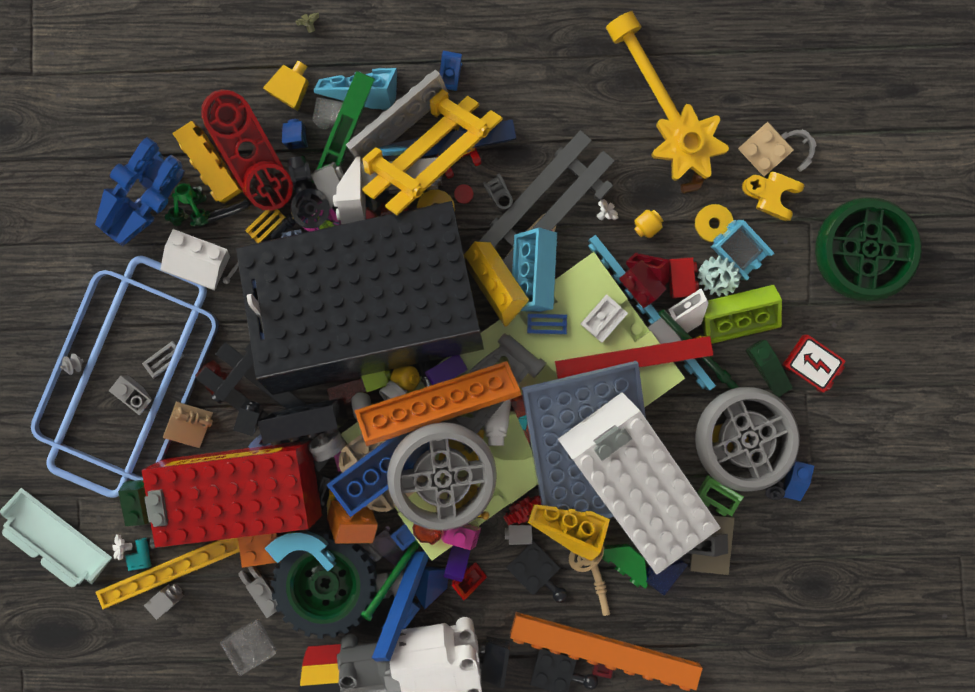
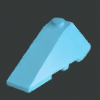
M397 68L372 69V73L366 75L375 78L365 107L387 110L394 104L396 99ZM339 75L319 79L314 88V93L344 101L354 75L347 78Z

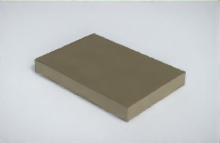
M712 515L721 527L715 533L728 534V554L716 557L691 554L689 570L729 575L735 518Z

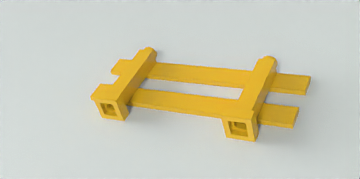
M442 89L429 101L431 114L436 117L442 114L444 117L392 163L388 162L383 158L382 151L377 147L362 158L365 172L370 176L374 172L378 174L362 189V192L375 199L391 184L395 185L401 191L385 207L396 215L400 214L476 143L486 137L502 121V117L490 110L479 119L471 114L479 106V102L467 96L457 105L449 100L448 92ZM457 125L468 130L415 179L405 173L406 170Z

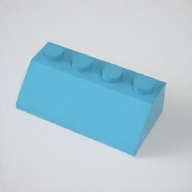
M536 228L514 235L512 275L529 299L521 311L542 312L553 309L557 232Z

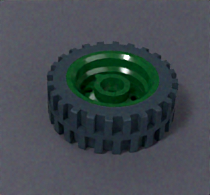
M325 529L315 532V534L321 536L329 543L324 550H328L334 555V561L336 562L334 567L327 571L311 553L296 550L286 555L274 567L273 573L275 574L271 580V587H274V592L271 594L272 600L276 599L278 605L275 608L277 612L281 611L285 616L282 620L285 623L291 622L294 625L292 629L296 632L299 629L304 631V636L318 635L317 639H324L325 636L335 638L338 634H346L354 626L357 627L364 619L361 616L362 611H366L377 594V573L375 569L377 566L370 557V551L364 549L363 543L335 544L332 532ZM344 569L346 575L340 576L339 571ZM307 570L312 571L311 577L306 576ZM325 578H326V580H327L328 578L331 580V582L329 583V586H328V584L325 585V584L323 583V581L325 580ZM306 590H311L312 596H307ZM339 590H346V595L341 596ZM323 600H329V605H323Z

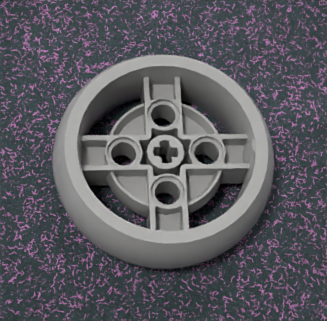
M739 387L720 394L707 405L697 424L695 443L698 457L712 478L730 489L750 492L771 487L787 475L794 465L799 452L800 435L798 424L792 411L780 398L760 388ZM743 401L759 402L770 409L774 416L767 419L758 412L747 410ZM724 412L726 420L720 428L719 441L712 444L714 426L719 416ZM739 416L743 419V424L740 427L736 423ZM766 426L768 433L766 436H763L762 429ZM746 436H750L751 438L750 440H748L749 443L745 442V439H747ZM781 436L779 454L771 465L768 459L774 453L777 437ZM732 442L733 450L728 452L727 445ZM757 452L758 459L753 462L752 455ZM728 460L738 467L748 468L752 477L742 478L734 476L723 469L719 463Z
M449 422L429 424L412 431L404 437L392 454L387 472L389 493L398 510L414 524L426 529L440 531L456 529L475 520L490 503L497 479L495 460L485 441L472 430ZM448 439L457 440L469 446L476 453L479 460L468 461L461 452L449 447ZM429 442V450L418 458L414 468L403 470L404 464L412 452ZM438 453L445 454V458L440 461L436 460L435 456ZM466 470L467 475L465 477H458V472ZM442 473L445 474L444 480H440L439 478ZM421 475L427 477V480L423 483L417 481V478ZM480 483L477 492L471 500L456 509L455 503L459 502L467 494L471 484ZM416 492L424 501L436 506L437 512H430L419 508L410 501L405 493ZM444 492L450 494L447 499L439 498V496Z

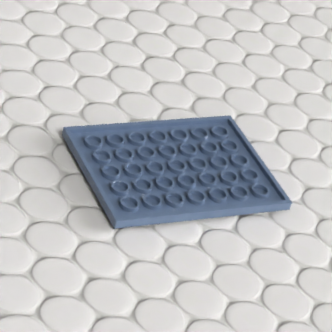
M628 362L522 387L541 505L557 507L563 510L575 509L579 512L592 511L606 518L614 517L558 438L622 392L646 418L638 362Z

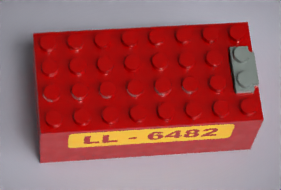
M306 440L273 446L268 445L168 458L142 469L146 493L144 498L148 521L151 522L155 548L309 529L322 516L313 454L308 449L311 441Z

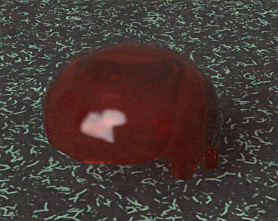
M413 524L412 527L413 534L420 543H429L430 545L438 542L443 531L426 529L416 524Z

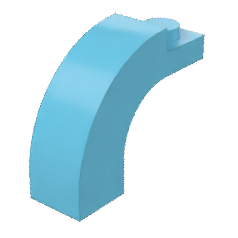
M298 530L285 533L264 548L277 563L289 553L303 550L311 553L327 571L336 564L334 555L330 551L324 550L329 543L321 536L309 531Z

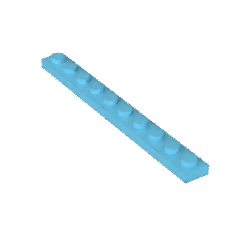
M594 235L588 240L590 243L588 245L589 249L595 254L598 253L602 258L600 261L606 269L610 268L614 273L612 275L613 279L618 284L622 283L619 278L625 271L599 238ZM626 288L624 290L625 294L630 299L634 298L633 295ZM639 303L636 305L642 314L646 313L650 318L648 320L650 325L661 318L651 304L645 308ZM695 359L683 360L685 362L684 368L689 374L693 373L697 377L696 383L701 389L711 390L716 386Z

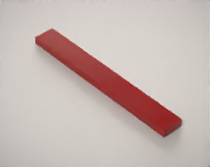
M707 336L555 361L557 379L633 361H637L639 367L713 356L711 337Z

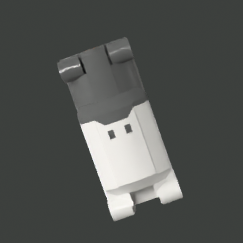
M468 617L458 619L456 625L453 626L441 623L402 629L390 661H375L372 659L377 643L358 645V638L353 634L344 635L341 639V649L337 654L340 692H482L477 635H475L473 621Z

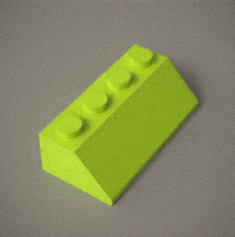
M775 285L708 300L709 304L702 321L704 335L711 337L712 344L782 327V299Z

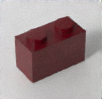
M642 259L619 278L643 308L654 302L666 290L665 286Z

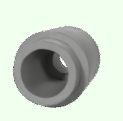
M356 393L351 398L353 414L356 419L354 410L372 405L370 396L366 393Z

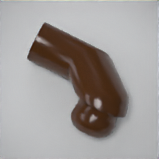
M695 172L689 183L681 184V192L684 194L699 190L705 179Z

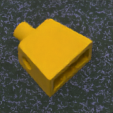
M300 61L296 62L293 69L283 65L263 89L268 94L298 111L309 85L308 80L302 76L307 66Z

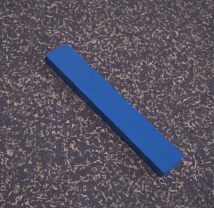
M425 551L415 552L407 564L372 659L375 661L391 660L429 558Z

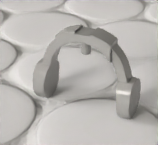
M803 129L794 130L789 133L785 132L781 134L784 139L792 135H799L805 138L802 141L804 144L806 142L809 144V155L797 168L801 172L812 163L811 159L817 146L815 139L810 136L809 132Z

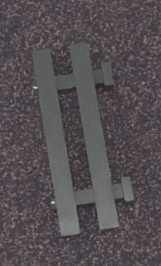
M580 130L564 148L560 147L556 151L553 161L501 218L497 217L490 224L491 229L479 242H491L495 248L504 239L514 248V235L516 233L512 228L568 168L578 179L532 228H542L551 231L589 189L595 193L594 198L598 202L610 192L613 185L608 180L603 183L599 178L615 160L602 151L588 168L585 167L576 158L592 140ZM513 250L503 260L511 274Z

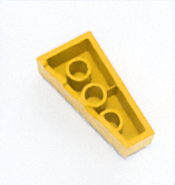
M190 121L172 133L179 142L180 148L190 158L191 165L201 174L200 178L203 183L212 190L210 194L216 202L219 200V202L225 204L243 192L199 125Z

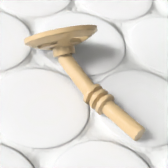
M602 546L601 553L592 561L578 555V562H575L577 554L571 551L569 555L570 566L578 572L592 571L603 616L610 615L606 597L607 589H605L606 585H604L605 581H603L598 568V564L604 554V547Z

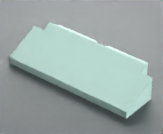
M22 488L0 510V514L8 520L3 525V536L30 557L42 556L41 565L69 587H75L77 584L80 585L84 579L93 584L112 559L110 555Z

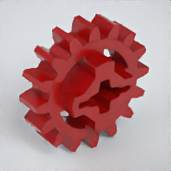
M535 495L531 498L527 496L509 507L510 511L503 517L506 523L512 525L513 523L518 522L520 524L528 521L534 504L541 505L540 496Z

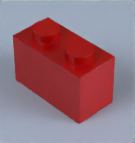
M693 257L670 259V299L688 297L699 290V283L695 281L697 263L693 261Z

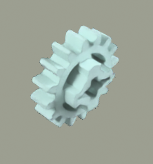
M713 256L710 257L709 261L705 260L697 276L701 279L699 284L705 285L704 291L711 290V295L717 292L718 297H720L721 293H724L725 296H728L729 292L733 293L738 287L741 275L738 274L740 269L733 267L735 262L728 263V258L726 257L725 260H722L721 256H718L717 260Z

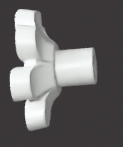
M601 199L598 203L601 207V212L597 214L598 219L601 221L605 217L607 219L612 218L613 220L618 219L617 211L613 210L615 206L611 202L608 204L605 199Z
M116 535L114 540L116 545H113V551H116L114 559L118 558V560L123 559L124 551L132 550V543H125L121 535Z

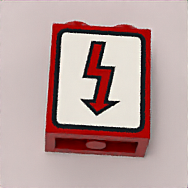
M802 335L782 364V367L794 372L816 387V391L824 393L833 386L835 376L842 373L845 368L843 365L846 361L811 336Z

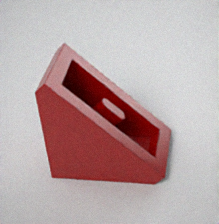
M475 562L465 570L462 582L452 580V587L465 600L487 576Z

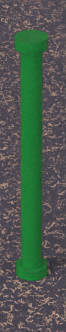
M417 540L409 546L366 611H362L361 616L366 620L371 621L373 618L372 614L417 548L421 547Z

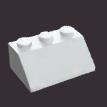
M173 229L164 248L160 270L215 291L230 255L228 250Z

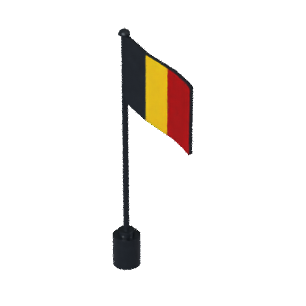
M341 643L308 646L302 663L298 692H340L337 654L340 652Z

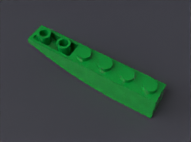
M356 71L317 170L334 162L336 166H342L348 151L346 144L354 135L375 78Z

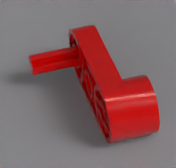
M221 89L212 92L205 98L202 104L201 117L241 190L254 206L262 210L273 211L283 207L292 195V180L281 164L251 107L241 95L232 90ZM245 141L251 142L253 145L252 154L247 157L240 156L238 152L240 144ZM266 168H275L279 170V173L275 174V177ZM259 170L262 171L264 177L270 182L268 184L275 194V198L272 199L264 188V184L257 173ZM253 176L255 178V180L252 181L254 189L262 197H265L267 201H260L254 198L255 196H257V193L252 188H250V181Z

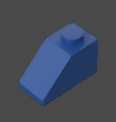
M299 119L288 120V123H284L282 127V143L289 150L308 147L305 124L299 121Z
M795 461L785 477V498L802 500L810 486L814 465Z

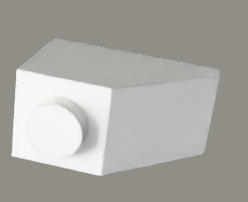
M699 289L668 310L672 318L688 333L702 324L709 302L703 290Z

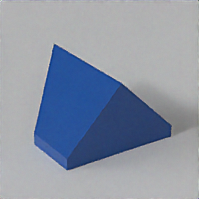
M425 566L415 593L424 609L447 589L448 578L444 577L446 568Z

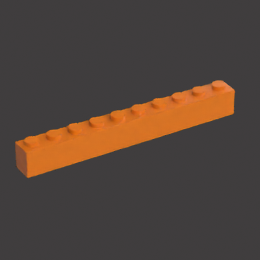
M520 612L515 613L510 631V638L515 643H529L536 649L547 648L550 649V652L558 655L565 653L568 654V657L575 660L582 658L593 665H598V663L604 664L606 668L616 670V668L622 669L626 674L635 675L636 673L650 681H653V679L661 680L662 684L672 686V684L679 685V688L690 691V689L697 690L703 669L698 662Z

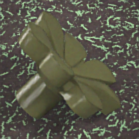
M319 12L309 16L304 14L301 16L302 19L295 21L297 25L306 26L308 33L314 32L315 27L313 23L320 17Z

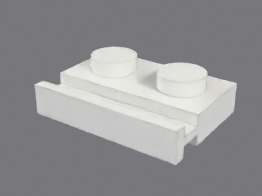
M606 294L581 322V325L602 343L628 313Z

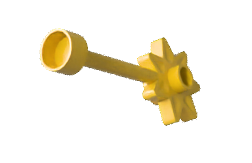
M633 11L624 13L610 22L606 29L615 44L622 41L626 43L669 119H660L656 124L665 141L652 152V157L654 159L671 160L672 179L674 181H677L689 168L702 178H709L712 174L710 157L725 154L729 150L728 145L713 137L720 122V117L716 115L699 121L690 104H686L681 115L679 114L635 36V33L641 29L640 23Z

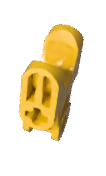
M770 172L768 179L760 175H752L742 183L744 194L759 200L756 209L784 221H790L793 213L782 205L780 201L781 194L784 191L799 193L804 189L803 183L776 172ZM752 182H755L754 186L757 187V188L754 189V190L752 189V188H753V185H751Z

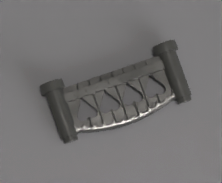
M504 333L498 340L499 348L484 357L469 373L493 366L500 362L502 356H506L519 385L528 373L535 378L547 363L542 358H536L513 337ZM504 401L472 411L474 418L457 416L442 422L464 426L477 434ZM462 443L465 446L464 449L469 454H471L473 450L466 444Z

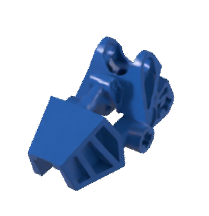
M149 137L141 141L128 164L125 166L118 164L111 171L110 178L118 184L114 189H104L95 223L100 230L122 247L154 222L155 217L149 213L152 209L159 213L166 207L169 195L185 173L182 169L181 161L173 155L168 156L164 160L159 152L160 149L157 143ZM136 179H139L140 184L146 191L133 202L126 195Z

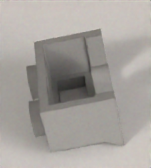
M168 584L152 597L150 601L144 604V607L157 620L184 597L182 589L177 584L171 586Z

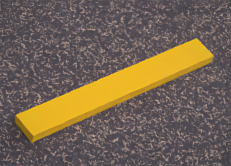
M238 538L216 540L96 591L102 609L240 552Z

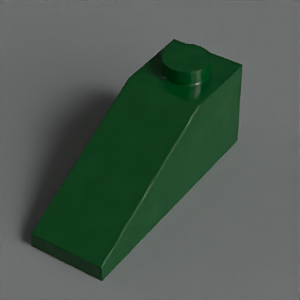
M760 340L745 350L775 396L780 397L793 388L778 357L767 340Z

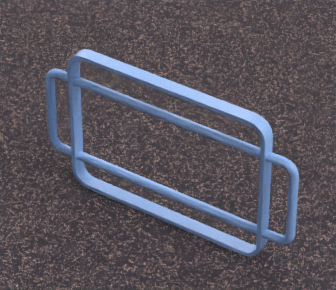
M136 256L131 259L124 276L116 272L103 270L92 277L31 423V431L34 437L52 446L46 462L47 468L51 473L111 498L119 496L118 491L125 481H129V479L134 481L143 480L142 476L132 472L198 314L202 313L209 317L212 328L181 403L183 404L188 403L197 381L196 377L201 372L219 326L215 315L201 308L207 294L206 287L179 278L199 288L198 297L195 304L192 305L131 279L136 266L140 263L161 271V263L146 256ZM105 275L114 276L122 281L57 436L53 440L41 433L39 423L62 370L60 368L62 366V359L64 356H68L99 280ZM130 283L190 308L192 311L124 470L67 446L62 442ZM165 439L156 462L165 458L172 440ZM59 449L122 475L117 489H107L56 467L55 459Z

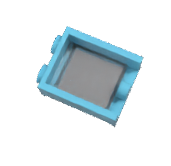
M733 220L727 226L728 230L724 234H719L713 240L714 244L711 248L723 260L727 257L728 263L735 262L733 267L740 269L738 272L741 275L740 280H748L750 278L748 274L753 269H758L762 265L761 261L766 256H772L774 252L744 220Z

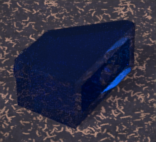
M682 559L676 560L657 575L649 566L646 569V582L662 595H665L688 565Z

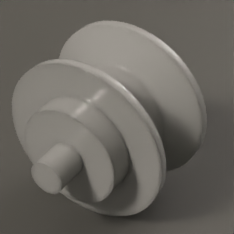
M73 353L70 359L67 356L63 357L60 368L64 369L69 375H72L74 369L77 372L81 371L82 362L84 361Z

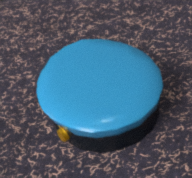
M387 145L378 149L382 151L383 158L391 162L408 148Z

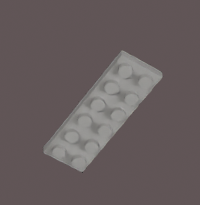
M436 69L426 75L420 83L412 87L407 94L398 99L389 109L382 112L376 120L368 124L358 135L350 139L346 146L354 159L360 156L361 163L363 164L362 158L375 147L379 148L390 145L431 110L429 101L442 89L448 92L440 73Z

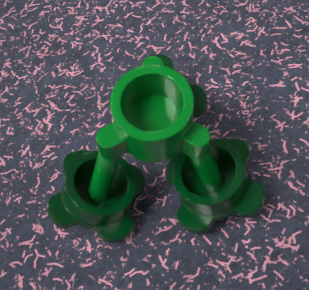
M189 183L179 184L175 188V193L172 194L174 207L169 209L168 214H165V220L172 222L174 226H180L182 221L188 219V214L178 207L179 200L183 204H189L193 209L190 215L192 219L190 222L191 226L207 224L211 213L209 211L205 212L204 209H197V204L207 200V196L202 192V187L191 188Z

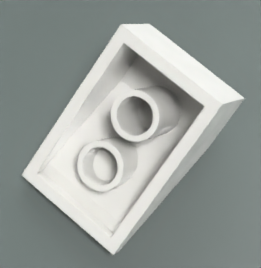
M360 156L354 159L337 185L336 195H333L334 207H338L336 209L337 220H341V224L366 220V194L362 192L360 165L362 163Z

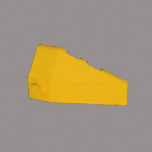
M534 504L528 520L529 524L565 548L590 561L594 560L601 553L610 519L592 511L579 512L575 509L563 510L557 507Z

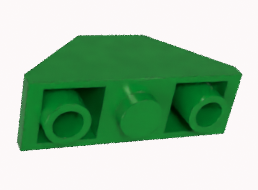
M628 543L603 546L604 554L602 559L608 564L610 561L616 565L615 569L623 576L625 573L630 576V581L639 588L641 585L646 589L648 585L644 557Z

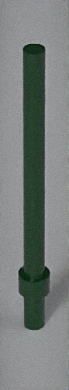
M664 309L659 312L658 315L683 340L693 339ZM710 356L701 357L717 374V378L722 383H726L730 389L739 388L731 379V375L726 370H723Z

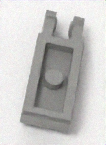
M250 566L248 569L256 579L251 582L243 570L238 573L239 577L246 585L247 590L261 611L268 618L277 612L275 608L278 605L276 599L272 600L271 595L274 590L255 566Z

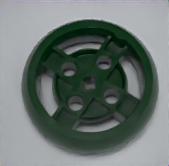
M865 197L853 199L837 207L824 220L818 231L815 243L817 266L829 286L845 297L866 302L883 300L902 290L916 274L922 254L921 237L915 222L901 207L880 198ZM860 212L858 223L849 227L842 237L834 236L843 220L854 213ZM883 217L888 219L897 229L902 243H897L893 232L883 225ZM868 225L873 228L872 235L867 232ZM847 243H850L852 246L851 252H848L845 248ZM867 246H869L868 248H871V252L869 253L865 249ZM885 247L890 249L889 256L884 253ZM833 256H839L843 266L850 273L854 274L853 283L849 282L840 273ZM894 262H900V267L893 278L882 286L876 287L877 277L887 272ZM864 264L869 266L867 274L863 271Z

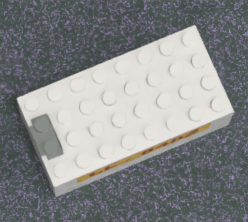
M623 392L558 438L656 575L721 528L644 415Z

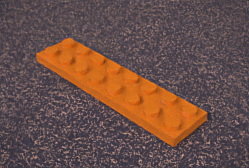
M505 361L354 411L365 444L369 446L412 432L429 424L439 423L521 396V390L508 362Z

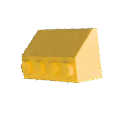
M475 241L464 254L467 269L503 325L508 326L529 299L491 242Z

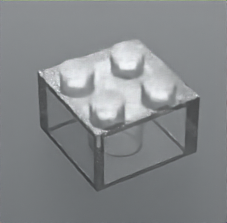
M258 618L229 634L220 642L239 676L270 659L277 651Z

